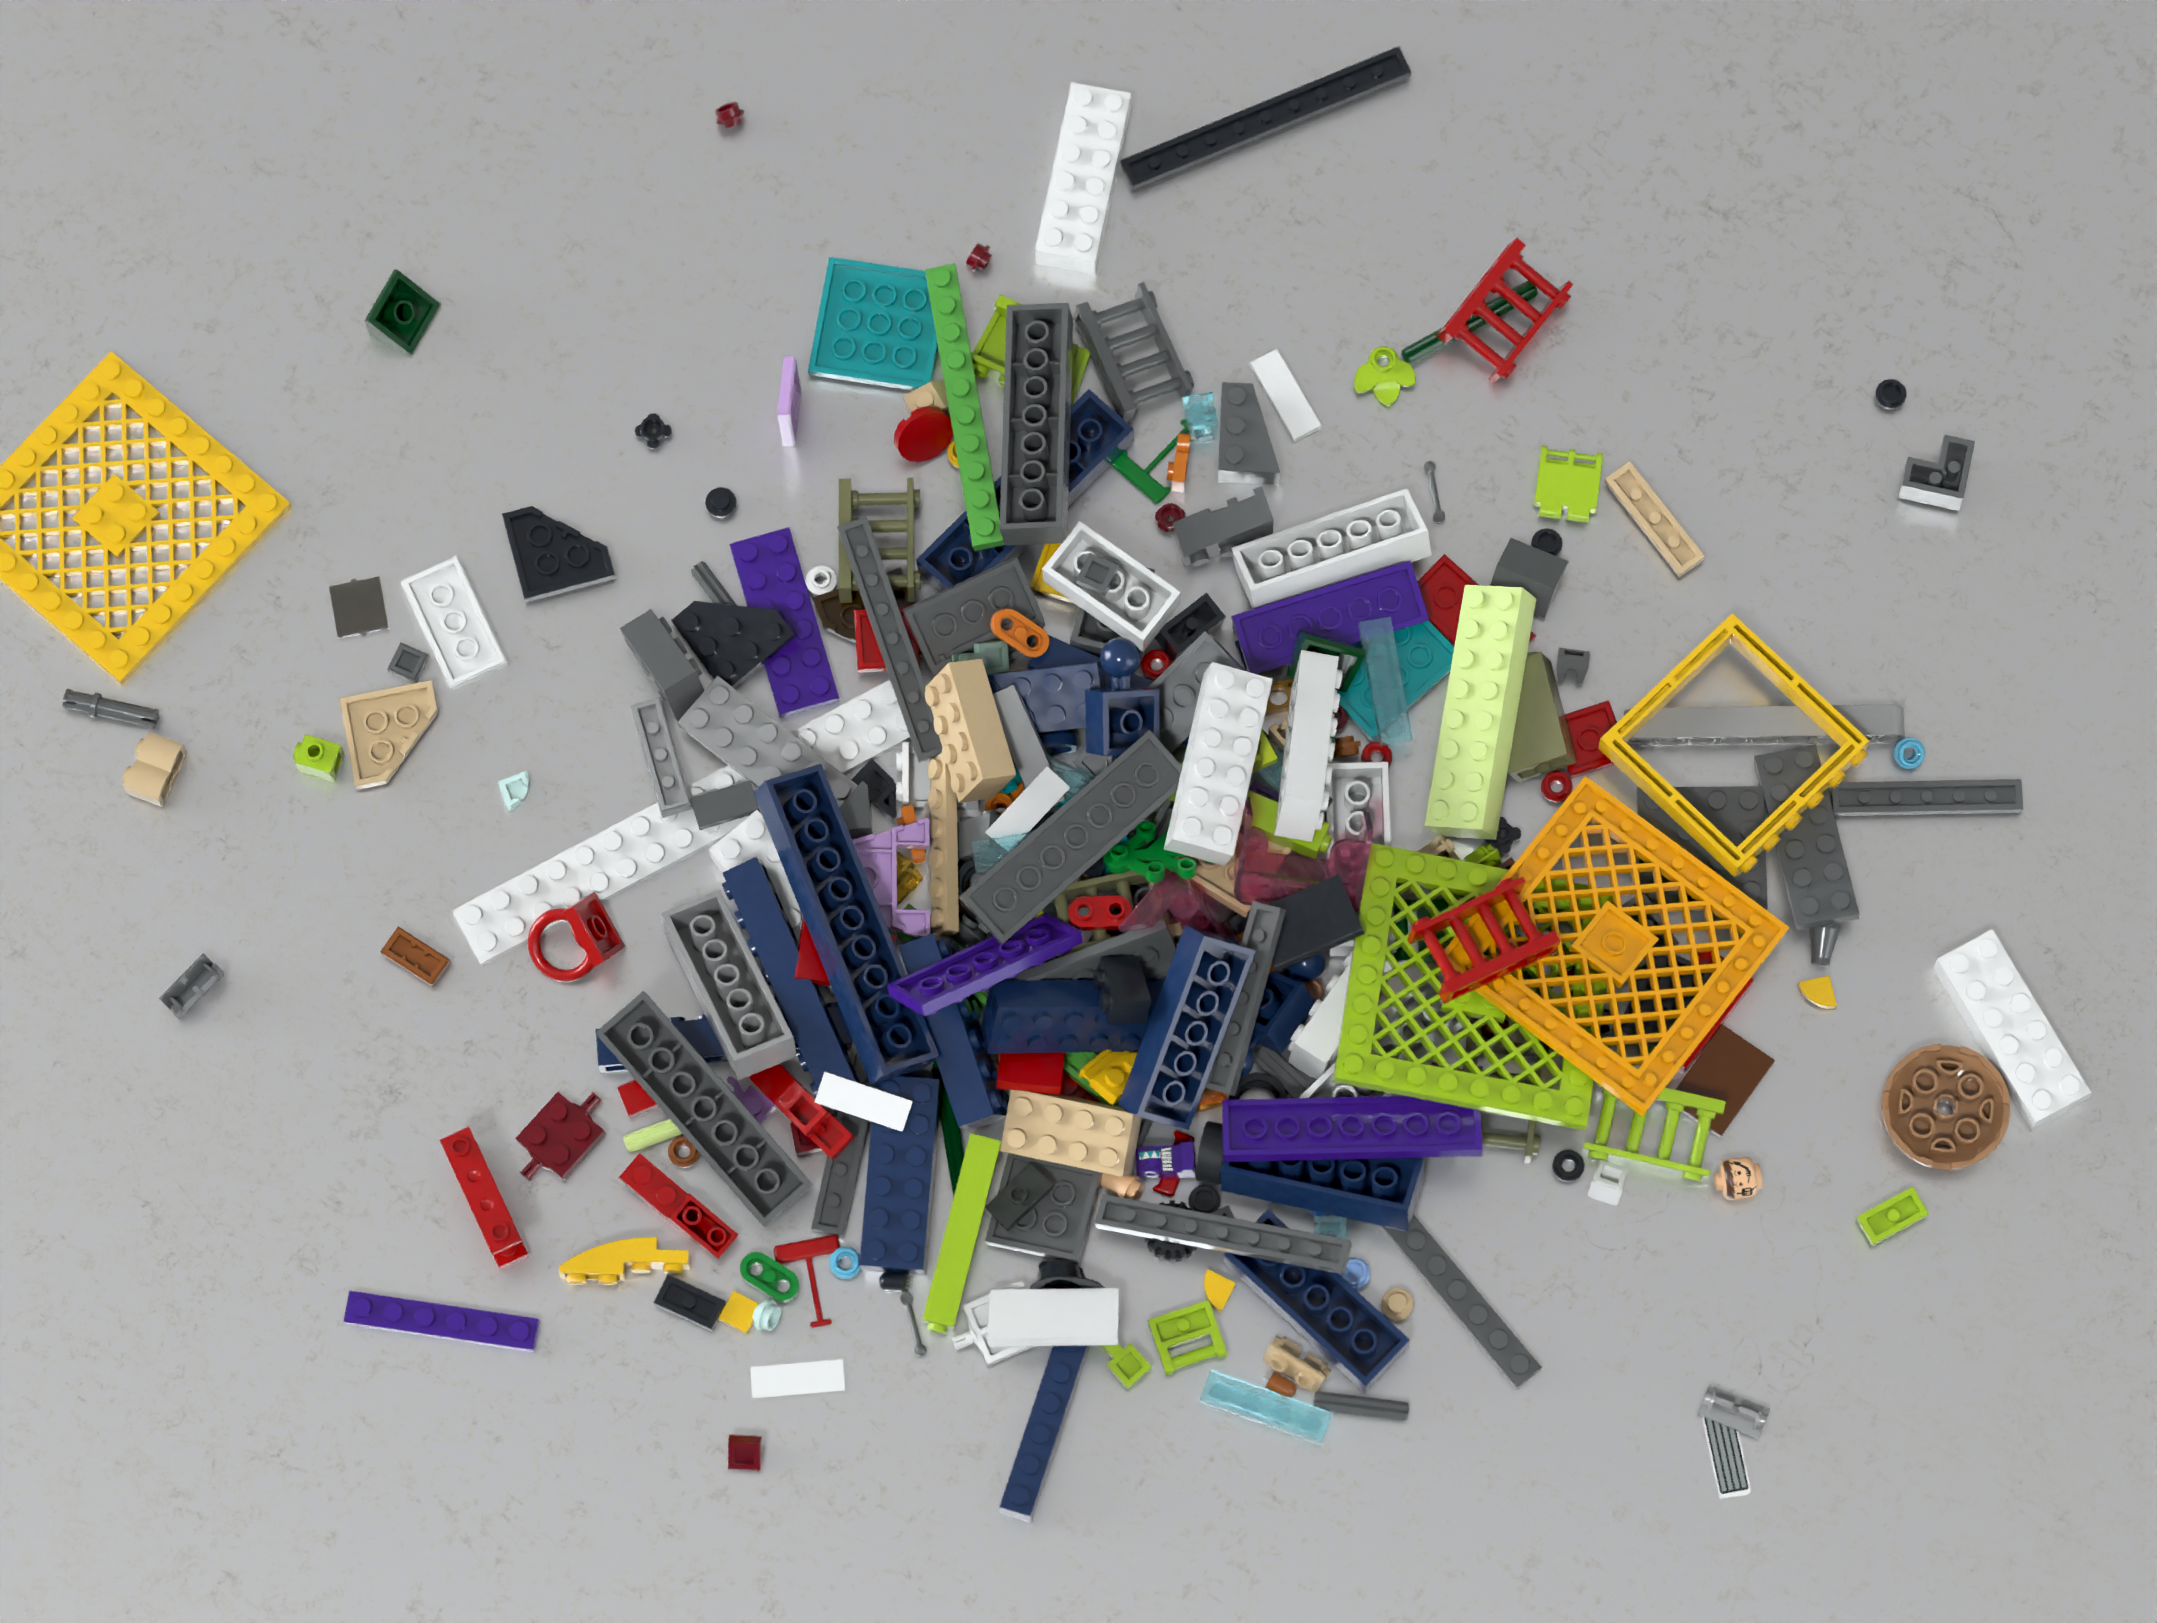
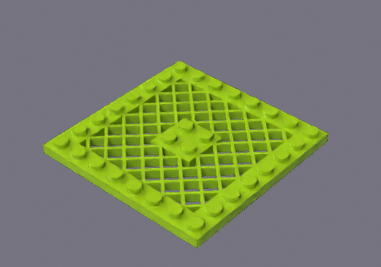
M1375 843L1369 844L1358 911V919L1365 934L1354 939L1333 1082L1585 1131L1588 1124L1593 1079L1564 1057H1562L1560 1070L1553 1061L1560 1054L1553 1051L1548 1055L1539 1043L1541 1040L1511 1017L1509 1018L1514 1024L1503 1031L1498 1023L1504 1022L1506 1014L1475 990L1447 1004H1444L1442 1001L1440 1011L1447 1012L1448 1014L1440 1018L1431 1006L1441 1000L1438 993L1442 985L1436 976L1441 974L1442 971L1439 967L1431 971L1422 960L1431 954L1428 947L1417 953L1407 940L1410 933L1404 936L1396 926V923L1405 917L1413 925L1419 920L1413 912L1422 906L1434 918L1492 891L1509 871L1508 869ZM1551 880L1553 892L1567 891L1565 880ZM1543 881L1532 894L1545 893ZM1573 882L1575 890L1589 889L1588 885ZM1396 883H1401V884H1403V885L1399 886L1398 888H1396ZM1421 887L1432 889L1434 891L1426 895L1424 891L1421 889ZM1408 889H1411L1419 899L1411 906H1408L1400 896V894ZM1452 893L1463 895L1465 897L1457 901L1456 898L1452 895ZM1439 895H1442L1450 905V907L1442 912H1439L1431 902V900ZM1612 896L1598 897L1600 909L1607 900L1614 905ZM1591 898L1576 899L1578 911L1593 910ZM1569 899L1554 901L1556 913L1571 912ZM1394 901L1401 912L1391 918ZM1547 901L1532 902L1536 915L1548 912ZM1470 917L1462 920L1463 923L1466 924ZM1592 919L1581 920L1582 932ZM1572 920L1568 921V923H1569V924L1572 926V928H1573V922H1572ZM1550 922L1543 923L1544 925L1537 928L1539 932L1544 933L1547 930L1552 932ZM1450 926L1442 930L1446 935L1439 940L1442 946L1452 941L1456 936ZM1505 927L1503 931L1508 938L1507 927ZM1390 931L1397 941L1387 947ZM1562 942L1564 952L1567 955L1573 954L1569 951L1570 943ZM1400 947L1410 957L1409 960L1401 965L1391 954ZM1487 949V951H1486L1487 955H1486V956L1489 958V952H1488V949ZM1386 960L1391 966L1392 971L1382 977L1384 961ZM1580 962L1565 964L1566 971L1575 965L1574 976L1582 975ZM1415 964L1424 976L1413 983L1405 970ZM1558 964L1549 965L1553 972L1545 976V978L1560 977ZM1588 965L1589 974H1599ZM1534 966L1521 968L1522 973L1527 971L1532 979H1538ZM1396 976L1406 987L1397 994L1386 983ZM1427 982L1437 992V995L1429 1000H1426L1418 989ZM1605 982L1591 983L1593 996L1605 995ZM1583 984L1569 985L1571 997L1585 996ZM1550 986L1547 987L1549 999L1563 998V992L1556 996ZM1539 987L1530 989L1535 992ZM1381 989L1388 1000L1378 1006ZM1410 993L1420 1005L1411 1012L1400 1001ZM1604 1003L1595 1004L1597 1017L1602 1016ZM1393 1005L1401 1015V1018L1391 1024L1382 1012ZM1587 1005L1573 1006L1575 1019L1589 1018ZM1555 1007L1566 1015L1565 1007ZM1423 1011L1433 1022L1432 1025L1424 1030L1421 1029L1414 1019ZM1455 1017L1465 1029L1456 1036L1445 1025ZM1467 1017L1478 1018L1480 1020H1478L1474 1024H1471ZM1377 1019L1384 1029L1374 1035L1375 1021ZM1405 1023L1415 1034L1406 1042L1396 1031L1397 1028ZM1486 1023L1496 1035L1487 1042L1477 1032V1029ZM1591 1026L1582 1027L1592 1035ZM1438 1029L1446 1039V1042L1436 1048L1427 1036ZM1516 1030H1519L1527 1040L1519 1048H1516L1508 1037ZM1387 1035L1397 1045V1048L1389 1053H1386L1378 1043L1379 1040ZM1468 1035L1478 1046L1477 1049L1469 1054L1466 1053L1459 1043ZM1418 1041L1429 1052L1419 1060L1409 1048ZM1500 1041L1510 1053L1501 1060L1490 1049ZM1450 1047L1460 1058L1451 1066L1441 1055L1442 1052ZM1531 1047L1541 1059L1532 1066L1522 1056V1053ZM1371 1048L1377 1055L1371 1054ZM1403 1053L1408 1061L1395 1059L1394 1057ZM1481 1053L1485 1055L1492 1065L1482 1072L1472 1060ZM1434 1059L1439 1067L1426 1065V1063ZM1513 1059L1523 1070L1522 1073L1514 1078L1504 1067L1505 1064ZM1465 1065L1471 1073L1457 1071V1069ZM1544 1065L1555 1077L1546 1084L1535 1073ZM1497 1071V1073L1501 1076L1502 1079L1488 1076L1493 1072ZM1528 1077L1533 1085L1519 1082ZM1559 1083L1558 1090L1550 1089Z

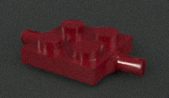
M557 1092L515 1138L529 1152L532 1158L525 1168L520 1171V1174L530 1182L541 1168L552 1171L564 1181L606 1135L604 1129L596 1124L590 1116V1113L602 1100L592 1092L579 1106Z

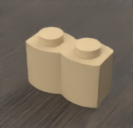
M151 732L146 735L145 739L141 738L135 749L137 759L132 767L128 766L123 774L122 783L126 793L162 807L186 757L187 750L184 745Z

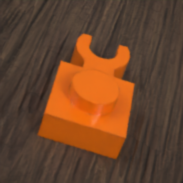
M1178 433L1175 461L1168 462L1166 480L1172 481V491L1184 493L1191 444V435Z
M913 804L900 807L902 817L896 819L898 826L917 822ZM911 849L914 864L926 862L924 849Z

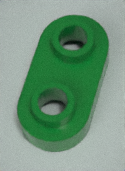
M760 1252L749 1253L742 1259L740 1272L746 1283L780 1303H787L796 1298L800 1290V1284L797 1276L791 1270ZM759 1265L763 1268V1271L760 1275H753L751 1269ZM786 1282L790 1287L788 1291L780 1292L778 1290L779 1284Z

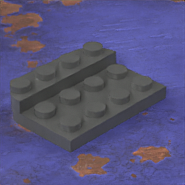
M1016 557L903 609V613L925 659V665L934 676L948 663L952 662V655L974 653V643L1001 640L993 634L990 626L992 616L1000 609H1013L1042 629L1045 626L1041 610ZM1008 618L1002 620V629L1007 630L1010 627V620ZM1033 635L1027 638V645L1029 647L1035 645L1036 639ZM1007 644L1009 661L1023 655Z

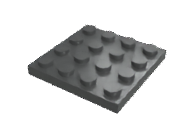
M1761 786L1673 787L1736 847L1765 821L1764 796ZM1637 787V814L1767 910L1765 850L1756 856L1758 862L1747 873L1742 872L1739 876L1734 877L1642 789ZM1638 858L1639 864L1645 863L1640 858ZM1652 871L1639 872L1640 885L1654 884ZM1661 875L1662 883L1671 882ZM1678 890L1664 891L1666 904L1680 903ZM1656 892L1644 893L1652 905L1658 904ZM1686 893L1688 902L1696 901ZM1703 909L1689 910V912H1704Z

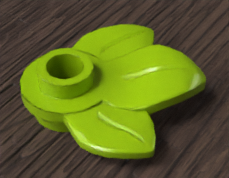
M1386 346L1377 347L1370 353L1368 362L1357 369L1354 388L1356 393H1365L1373 390L1374 396L1380 403L1385 406H1391L1398 399L1400 386L1408 387L1415 385V372L1409 363L1399 360L1397 353L1392 348ZM1386 359L1389 361V364L1383 367L1378 364V361Z

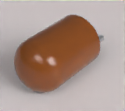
M1275 1371L1270 1378L1264 1376L1268 1380L1265 1389L1283 1399H1291L1295 1395L1297 1387L1293 1381Z

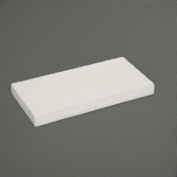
M457 556L400 581L451 691L508 666L506 658Z
M1119 1288L990 1290L988 1347L1118 1345Z

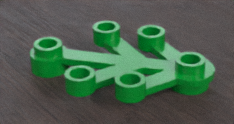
M1147 821L1141 822L1136 827V835L1127 843L1115 845L1103 856V862L1110 872L1122 874L1132 870L1145 876L1150 882L1162 881L1165 877L1164 868L1177 873L1183 879H1190L1196 875V862L1193 859L1183 858L1177 860L1175 857L1187 855L1164 849L1167 832L1147 849H1139L1145 842H1150L1156 837L1155 825ZM1148 860L1151 861V862L1148 863V864H1145V863L1141 862V861H1148Z

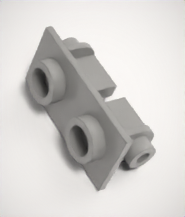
M1709 1384L1698 1415L1759 1439L1770 1409Z

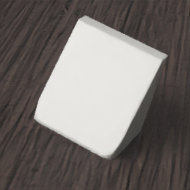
M1599 1159L1587 1194L1588 1197L1617 1206L1629 1169Z

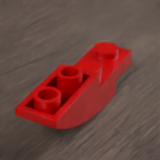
M781 1064L772 1066L749 1077L768 1099L833 1161L856 1138L823 1105L815 1103L816 1098Z
M640 1153L618 1177L620 1181L641 1197L645 1204L717 1260L739 1235Z

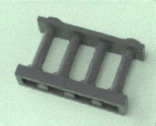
M1144 282L1138 284L1134 296L1135 300L1100 312L1092 311L1087 301L1076 305L1073 316L1115 412L1126 422L1133 420L1139 403L1178 390L1182 401L1185 402L1189 400L1194 387L1193 378L1188 370H1184L1157 312L1156 297L1152 291L1147 290ZM1140 310L1148 325L1111 339L1104 337L1100 329L1103 323ZM1151 337L1154 338L1160 351L1159 353L1122 366L1120 363L1116 364L1112 356L1114 350ZM1166 364L1172 379L1136 392L1128 391L1124 382L1126 377Z

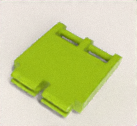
M1541 446L1534 506L1540 507L1539 516L1561 519L1562 510H1568L1567 520L1588 522L1589 514H1596L1603 453H1597L1596 456L1575 453L1576 450L1569 449V452L1549 450L1548 446ZM1547 456H1555V457L1568 458V461L1556 460V459H1549V458H1546V457H1547ZM1574 459L1594 461L1596 464L1574 462Z

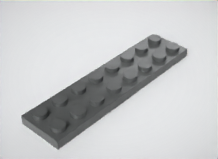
M1149 730L959 898L1000 944L1005 943L1177 792L1182 766Z

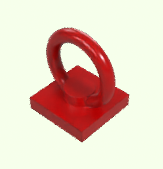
M596 892L585 896L567 909L557 908L544 912L534 921L528 934V951L534 965L542 974L559 982H573L584 978L595 966L605 962L626 947ZM556 921H567L570 923L576 942L586 952L584 961L576 968L570 970L559 969L550 964L544 957L540 946V939L543 930L549 924Z

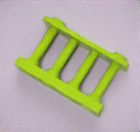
M1597 1083L1596 1087L1603 1088L1602 1094L1605 1096L1594 1144L1584 1142L1583 1149L1589 1150V1157L1607 1160V1156L1612 1155L1683 1171L1682 1178L1701 1182L1702 1176H1710L1711 1170L1701 1168L1711 1119H1715L1716 1114H1723L1726 1101L1665 1088L1656 1099L1666 1102L1665 1108L1667 1113L1657 1158L1638 1154L1647 1112L1642 1117L1634 1111L1625 1151L1606 1147L1617 1097ZM1684 1107L1697 1109L1696 1115L1699 1116L1688 1165L1669 1161L1679 1114L1684 1111Z

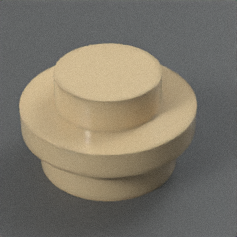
M1394 1288L1387 1291L1382 1297L1381 1309L1387 1318L1400 1321L1411 1314L1413 1299L1406 1290Z

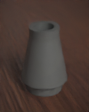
M1837 923L1808 928L1811 964L1830 966V959L1840 931L1837 929Z

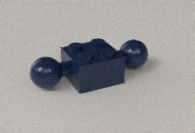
M1119 637L1108 641L1100 654V662L1103 669L1111 675V688L1085 690L1086 753L1101 756L1112 755V762L1149 730L1160 741L1159 689L1130 687V675L1138 669L1141 655L1137 645L1127 638Z
M1324 952L1288 967V972L1285 976L1277 972L1268 974L1240 1079L1245 1078L1253 1068L1254 1055L1252 1050L1256 1044L1282 1054L1291 1042V1037L1300 1024L1303 1025L1309 1017L1308 1013L1315 1001L1302 982L1314 981L1322 975L1326 967Z

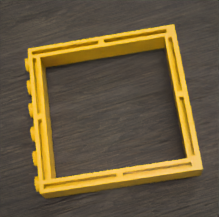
M1732 613L1600 738L1598 749L1730 874L1736 877L1742 872L1747 873L1758 862L1756 856L1763 850L1769 852L1779 842L1780 837L1778 835L1787 828L1791 831L1801 821L1802 816L1800 814L1807 807L1811 810L1814 809L1824 798L1822 793L1829 786L1833 789L1837 787L1846 777L1844 772L1851 765L1856 768L1868 756L1866 750L1869 740ZM1729 644L1738 650L1841 747L1738 847L1725 837L1626 743Z

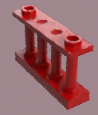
M1515 238L1506 246L1436 335L1445 344L1453 338L1456 340L1461 339L1494 366L1496 370L1488 378L1492 383L1501 377L1506 379L1517 366L1513 361L1555 307L1560 310L1571 297L1567 292L1573 286L1570 281H1567L1557 289L1523 261L1524 256L1520 253L1526 245L1518 238ZM1508 268L1511 271L1515 269L1550 298L1541 312L1504 283L1505 279L1502 275ZM1490 291L1493 294L1497 292L1532 321L1523 335L1519 334L1486 306L1487 302L1484 298ZM1471 315L1475 317L1480 316L1514 345L1504 359L1468 330L1469 325L1466 324V321Z
M1523 876L1514 881L1512 878L1505 879L1498 883L1494 890L1432 919L1428 916L1423 917L1412 925L1413 928L1407 938L1409 944L1411 945L1423 939L1445 977L1438 993L1444 1004L1555 953L1561 942L1555 930L1545 935L1543 932H1539L1518 897L1526 883ZM1505 900L1528 938L1526 944L1518 948L1515 945H1511L1490 907ZM1477 913L1500 950L1499 956L1490 961L1482 956L1462 921ZM1449 926L1453 929L1473 964L1471 970L1462 974L1460 971L1455 970L1435 935L1436 932Z
M469 1126L440 1139L441 1145L499 1269L501 1270L529 1257Z

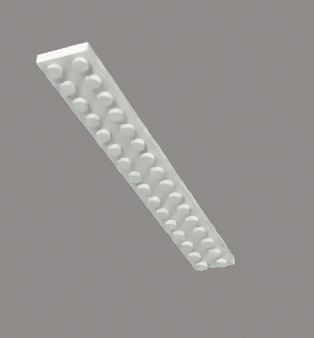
M890 680L790 732L844 775L867 764L871 759L875 760L901 746L902 742L911 741ZM727 765L687 786L689 797L693 798L748 780ZM752 784L753 791L755 792L757 787ZM658 802L453 909L452 913L481 967L528 943V934L532 924L544 912L557 908L567 909L593 892H596L601 903H604L716 844L749 816L699 830L693 809L662 818ZM556 921L549 924L543 930L542 935L567 921Z

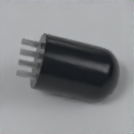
M884 1272L879 1278V1285L884 1291L907 1292L909 1289H912L910 1281L913 1282V1279L910 1278H914V1276H909L907 1272Z

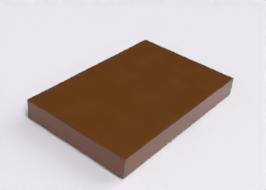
M1722 1024L1675 1090L1726 1101L1723 1114H1716L1715 1119H1711L1709 1128L1711 1133L1721 1138L1775 1060ZM1684 1107L1682 1113L1698 1123L1697 1109Z

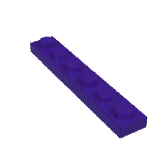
M349 1291L343 1320L346 1325L527 1352H535L540 1320L537 1318Z

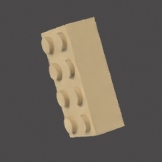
M982 659L950 662L925 687V699L931 707L934 717V730L939 735L942 744V757L950 771L951 788L956 793L959 803L992 799L1016 776V771Z
M1011 1090L1000 1151L1124 1177L1132 1174L1142 1118L1135 1116L1120 1106H1112L1062 1094Z

